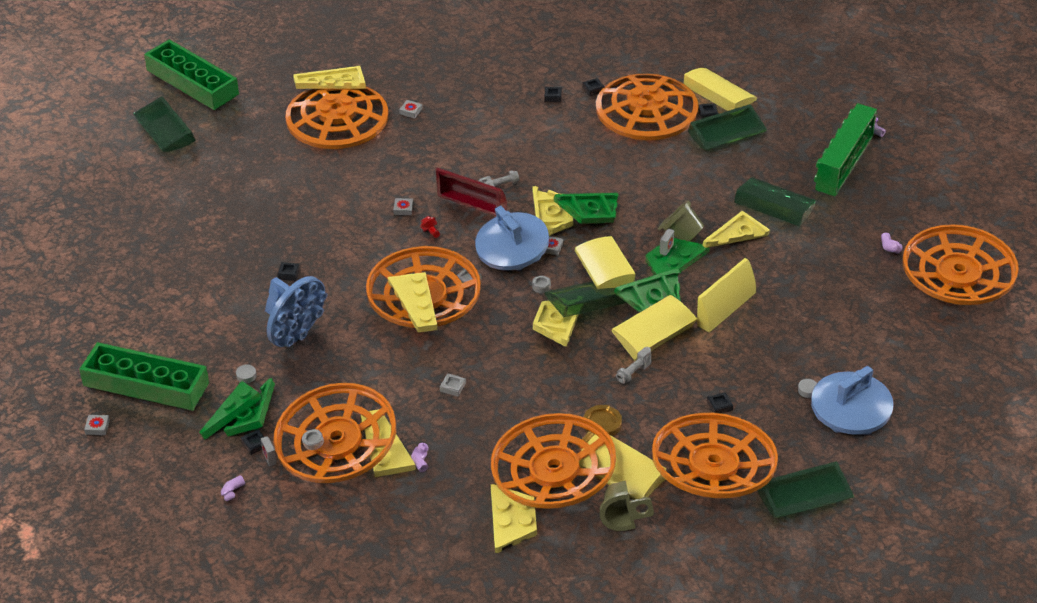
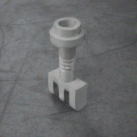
M511 170L507 176L494 180L487 176L478 181L496 187L508 182H512L514 185L520 179L518 172Z
M644 347L637 353L638 359L628 368H620L617 371L616 378L620 383H628L632 379L631 375L638 368L645 370L651 364L650 347Z

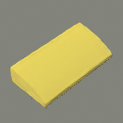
M707 68L694 69L684 74V84L732 114H736L757 100V97Z
M612 236L596 238L575 248L576 254L597 289L616 288L634 282L635 272Z
M744 258L698 297V327L710 333L756 293L755 277L748 259Z
M669 295L616 326L611 331L635 361L638 359L637 353L644 347H650L651 351L692 327L697 318L682 302Z
M595 434L587 443L591 445L599 437ZM610 435L616 450V465L607 484L611 485L626 481L631 499L636 500L648 497L666 479L656 469L652 459ZM603 444L595 450L598 468L610 467V455L606 445ZM589 455L579 461L580 468L592 467ZM598 475L595 477L602 480L606 475Z

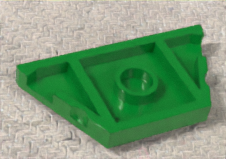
M555 194L553 200L580 224L613 223L616 217L619 194Z
M674 238V245L666 256L660 254L659 245L646 254L645 261L651 267L653 275L676 268L681 273L708 254L710 247L705 248L700 243Z
M676 268L618 286L614 292L639 313L669 295H672L681 302L679 295L680 283H678L679 269Z

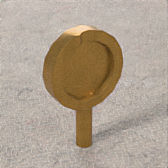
M608 405L593 406L584 414V418L594 421L611 436L616 435L622 427L621 414L617 409ZM585 429L587 433L582 440L588 442L595 434Z

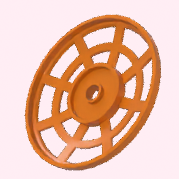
M634 74L618 78L607 84L600 91L596 100V113L600 121L608 129L619 135L637 140H660L684 132L695 122L698 114V100L692 90L678 80L657 74ZM641 82H655V84L643 85ZM620 83H623L622 85H620V86L617 87L616 89H611L612 87H614V86H616V85H618V84H620ZM630 84H634L636 86L631 90L623 89L624 87ZM662 85H665L673 91L665 92L660 87ZM673 85H675V86H677V87L683 89L684 91H679V90H678L676 87H674ZM604 94H612V106L603 110L601 105L602 96ZM617 95H627V100L617 103ZM677 96L678 104L675 105L668 102V97ZM683 96L691 97L693 100V110L691 113L682 108ZM628 106L633 111V114L631 115L621 108ZM666 108H670L673 110L670 113L663 116L660 114ZM616 111L629 121L626 127H623L613 122L607 114ZM678 113L687 117L685 121L667 129L664 122L673 118ZM640 115H646V116L654 115V118H643V117H639V116H640ZM636 122L657 123L660 130L638 131L633 130Z
M369 87L357 90L307 89L290 102L285 118L290 133L302 143L323 149H344L361 145L376 137L387 124L388 107L384 98ZM342 90L340 94L328 93V91ZM359 90H362V91H364V92H367V93H369V94H371V95H368V96H367V95H365L363 92H361V91H359ZM350 91L358 94L360 97L352 98L347 94ZM319 94L323 96L319 101H310ZM307 95H309L304 101L298 102V101H300L302 98H304V97H306ZM371 100H379L382 103V116L372 112ZM366 101L367 110L358 108L357 103ZM306 106L316 107V111L307 115ZM301 107L302 119L293 124L290 116L291 109ZM357 113L363 115L356 122H352ZM318 117L324 122V125L317 124L312 119ZM369 117L379 121L372 129L361 135L356 128L365 123ZM306 123L310 127L320 130L319 139L304 134L298 128ZM331 124H346L345 126L331 127ZM350 130L353 138L326 140L328 132Z
M940 225L923 230L907 243L903 254L905 273L918 289L935 299L959 305L984 304L1003 297L1013 288L1019 270L1015 254L1002 240L984 230L964 225ZM946 234L965 235L977 239L973 246L949 243ZM939 236L941 244L930 248L926 252L916 247L928 238ZM985 241L997 248L1005 258L994 261L980 247ZM952 249H960L969 252L968 254L959 252L953 253ZM944 250L945 255L940 257L939 260L931 257V255ZM911 252L921 258L919 263L920 272L909 270L908 259ZM977 254L980 257H982L986 262H988V264L981 265L980 262L974 257ZM926 261L936 266V272H925ZM1009 264L1011 267L1010 282H998L1000 275L999 267ZM992 270V281L981 278L982 272ZM916 278H923L924 281L930 287L937 290V292L927 288L925 285L920 283ZM930 279H939L944 285L940 288ZM976 284L987 286L978 292H974L971 288ZM952 287L963 288L966 293H955L949 290ZM993 288L1003 289L999 293L988 297H978L988 293Z
M433 246L406 248L386 256L374 266L366 282L367 298L373 310L389 322L410 328H415L411 321L401 320L402 318L410 319L407 311L404 309L400 311L391 302L400 301V299L396 295H390L392 287H390L388 282L384 288V295L372 294L374 282L379 274L388 279V277L407 275L413 272H438L437 276L426 274L433 308L436 309L439 306L448 308L436 314V319L446 316L454 310L459 312L447 318L436 320L437 326L454 322L468 313L476 304L481 289L478 271L467 258L449 249ZM419 256L441 257L448 259V262L444 267L421 265ZM412 257L413 266L405 268L394 275L386 269L397 261ZM457 263L468 271L472 279L462 283L458 276L450 270ZM447 276L456 285L446 288L443 280ZM475 285L474 298L468 305H461L464 289ZM458 292L454 303L446 301L447 294ZM374 300L385 301L387 306L396 314L390 316L383 312L375 304Z
M336 383L321 386L298 397L282 413L274 431L275 451L286 470L303 480L315 483H336L350 480L375 467L389 452L396 436L397 423L395 414L387 399L376 390L355 383ZM349 393L347 404H334L322 408L317 400L331 394ZM357 394L373 399L382 408L372 415L365 408L355 405ZM310 403L314 413L309 415L299 428L287 425L297 411ZM334 411H344L343 416L328 418L326 414ZM352 413L361 414L366 420L358 425L355 420L351 419ZM387 413L391 424L390 438L379 439L377 421ZM319 418L321 423L315 429L322 433L324 443L316 450L302 452V436L307 432L306 428ZM372 425L373 439H362L361 432ZM284 432L295 435L294 447L296 454L286 457L283 455L282 436ZM335 436H341L338 440H332ZM385 446L377 457L365 466H361L360 463L366 460L376 447ZM359 447H369L368 450L360 458L356 460V458L353 456V453ZM318 454L325 459L322 465L319 466L307 458ZM345 458L349 463L339 467H330L333 460ZM301 460L303 464L318 472L315 476L307 475L295 470L289 463ZM350 468L354 470L339 476L324 477L327 472H340Z
M563 413L535 416L513 426L498 440L491 456L493 479L506 496L526 506L546 509L571 506L592 497L607 484L616 465L615 446L607 431L590 419ZM548 424H565L562 434H550L537 438L532 430L533 428ZM574 425L587 429L596 434L599 439L589 445L584 440L571 436L572 427ZM525 433L529 442L523 445L514 456L503 452L513 439ZM560 441L559 446L543 447L542 443ZM568 442L580 446L583 450L576 454L573 450L567 448ZM605 444L610 455V467L598 468L595 450ZM531 448L535 449L536 453H534L530 461L521 459ZM589 455L592 467L580 468L579 461ZM499 459L511 463L513 481L504 483L500 481L498 474ZM552 465L558 466L556 468H550V466ZM517 467L529 468L530 476L519 479ZM606 475L594 488L584 494L581 492L591 483L595 476ZM577 476H588L578 487L572 484V481ZM536 482L543 487L539 493L525 485ZM564 486L567 492L559 494H549L551 488ZM519 487L526 494L537 498L535 501L515 495L508 489ZM571 495L574 496V498L567 500L545 502L546 499H559Z
M696 413L679 417L670 421L659 430L652 446L653 462L659 473L679 489L703 497L733 498L751 494L768 484L777 469L778 454L771 438L756 425L727 414ZM709 423V433H699L685 437L679 430L689 425ZM718 424L735 427L745 431L748 435L740 441L737 438L717 433ZM672 433L679 442L673 447L671 455L660 452L659 447L662 441ZM756 438L766 448L770 458L757 461L755 453L748 445ZM709 439V443L697 446L692 443L698 440ZM717 440L725 441L735 446L730 448L727 445L717 443ZM683 447L690 451L689 459L677 457ZM743 450L750 461L739 462L738 453ZM658 458L671 462L674 472L679 477L674 478L665 471ZM677 464L689 466L692 472L684 475ZM771 465L769 474L759 483L751 482L758 467ZM751 468L749 474L744 479L736 475L738 469ZM698 477L705 480H709L710 486L700 484L693 480ZM729 479L735 482L732 485L719 486V481ZM741 486L747 487V488L740 489V490L726 491V490L736 489V488H739V487H741Z

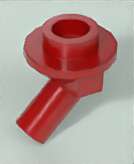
M427 216L421 220L422 224L419 227L423 232L429 231L434 238L440 236V232L434 227L438 224L435 217Z

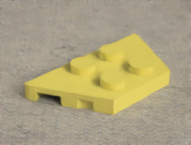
M533 186L535 216L545 223L549 236L573 226V217L553 200L555 194L558 193L548 190L547 193L538 191V187Z
M579 297L577 302L566 303V299L542 301L533 322V330L563 346H567L583 305V298Z
M491 484L495 553H499L502 551V547L511 543L514 546L521 543L524 539H530L537 535L535 507L526 506L512 500L497 485ZM508 489L509 491H511V492L514 493L515 495H518V496L523 497V498H525V499L534 500V497H533V496H529V495H526V494H523V493H520V492H517V491Z

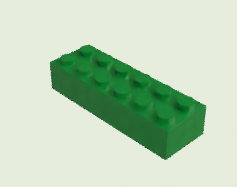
M170 39L144 54L147 71L213 110L239 95L236 77Z
M857 103L855 108L850 110L848 118H845L842 123L841 129L838 128L835 138H832L829 147L825 148L822 158L817 160L816 168L818 172L814 178L816 183L815 190L832 196L837 195L873 138L877 114L876 108Z
M99 342L95 344L79 369L83 386L192 411L209 384L207 366Z

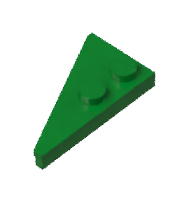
M272 378L268 379L260 387L262 399L237 416V421L233 426L225 427L224 431L227 437L263 427L275 386Z
M240 382L200 430L199 433L204 440L261 400L262 397L259 392L245 382Z

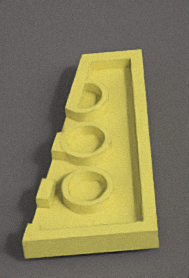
M360 66L293 74L296 89H366V83Z
M426 272L388 277L390 287L394 289L396 297L400 299L402 307L407 311L408 317L417 332L437 330Z
M372 410L369 412L373 415L378 410ZM361 415V421L363 422L366 418ZM383 416L377 421L379 439L390 438L391 425L386 417ZM372 425L364 430L366 439H373ZM397 435L389 452L373 467L375 477L416 470V464ZM385 446L374 449L370 455L371 461L380 454Z

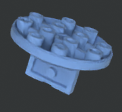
M502 206L495 208L496 217L488 221L476 236L475 247L479 258L489 267L500 270H522L524 267L539 261L549 245V233L545 223L538 217L528 213H510L505 211Z
M307 276L289 286L277 277L271 280L269 297L265 311L270 314L267 323V337L271 343L278 347H290L298 339H305L317 318L321 317L324 312L322 307L327 298V293L322 281L316 277Z
M866 366L856 372H838L821 379L813 389L811 406L818 420L830 427L834 432L871 434L882 428L891 418L893 398L886 386L872 377L873 369Z

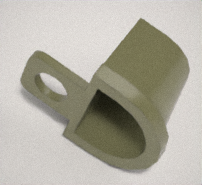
M686 200L657 229L659 231L662 228L664 230H674V236L678 239L690 241L702 230L704 224L691 208V202Z
M626 481L613 483L606 488L604 501L600 506V519L607 528L615 531L636 529L634 520L653 516L654 510L650 498L646 497L630 501ZM640 504H645L648 506L646 512L640 513L636 511V507Z

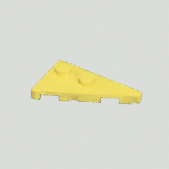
M741 211L703 241L702 246L708 248L765 237L769 235L770 229L744 211Z

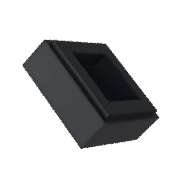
M598 78L582 82V87L589 96L599 94L605 88Z
M545 87L544 102H561L562 87Z
M715 103L698 105L702 120L719 117Z
M281 262L277 273L278 279L296 281L300 270V263Z
M726 392L707 396V403L713 413L721 414L733 411V404Z
M258 429L241 437V443L249 454L252 455L262 450L261 438H264V436Z

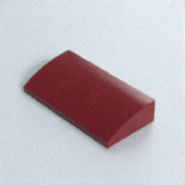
M438 167L435 169L437 194L439 197L496 216L495 208L502 206L505 211L508 209L506 196L502 189Z

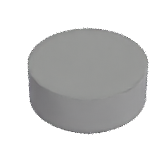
M537 276L532 280V289L537 293H546L551 289V280L546 276Z
M252 365L238 367L236 370L237 380L239 382L243 381L246 384L253 382L256 379V369Z
M812 379L801 380L798 385V393L805 398H811L817 382Z
M316 429L308 430L302 436L303 445L308 450H316L324 443L322 433Z

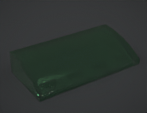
M163 96L133 113L163 152L177 150L196 141L192 131Z
M751 104L691 122L688 129L694 141L704 150L767 131V128Z
M753 177L736 190L734 203L797 226H801L805 222L817 200Z
M593 281L554 289L544 293L563 317L627 303L615 294V288L597 289Z
M837 461L774 477L768 484L757 490L765 506L775 519L854 498V494Z

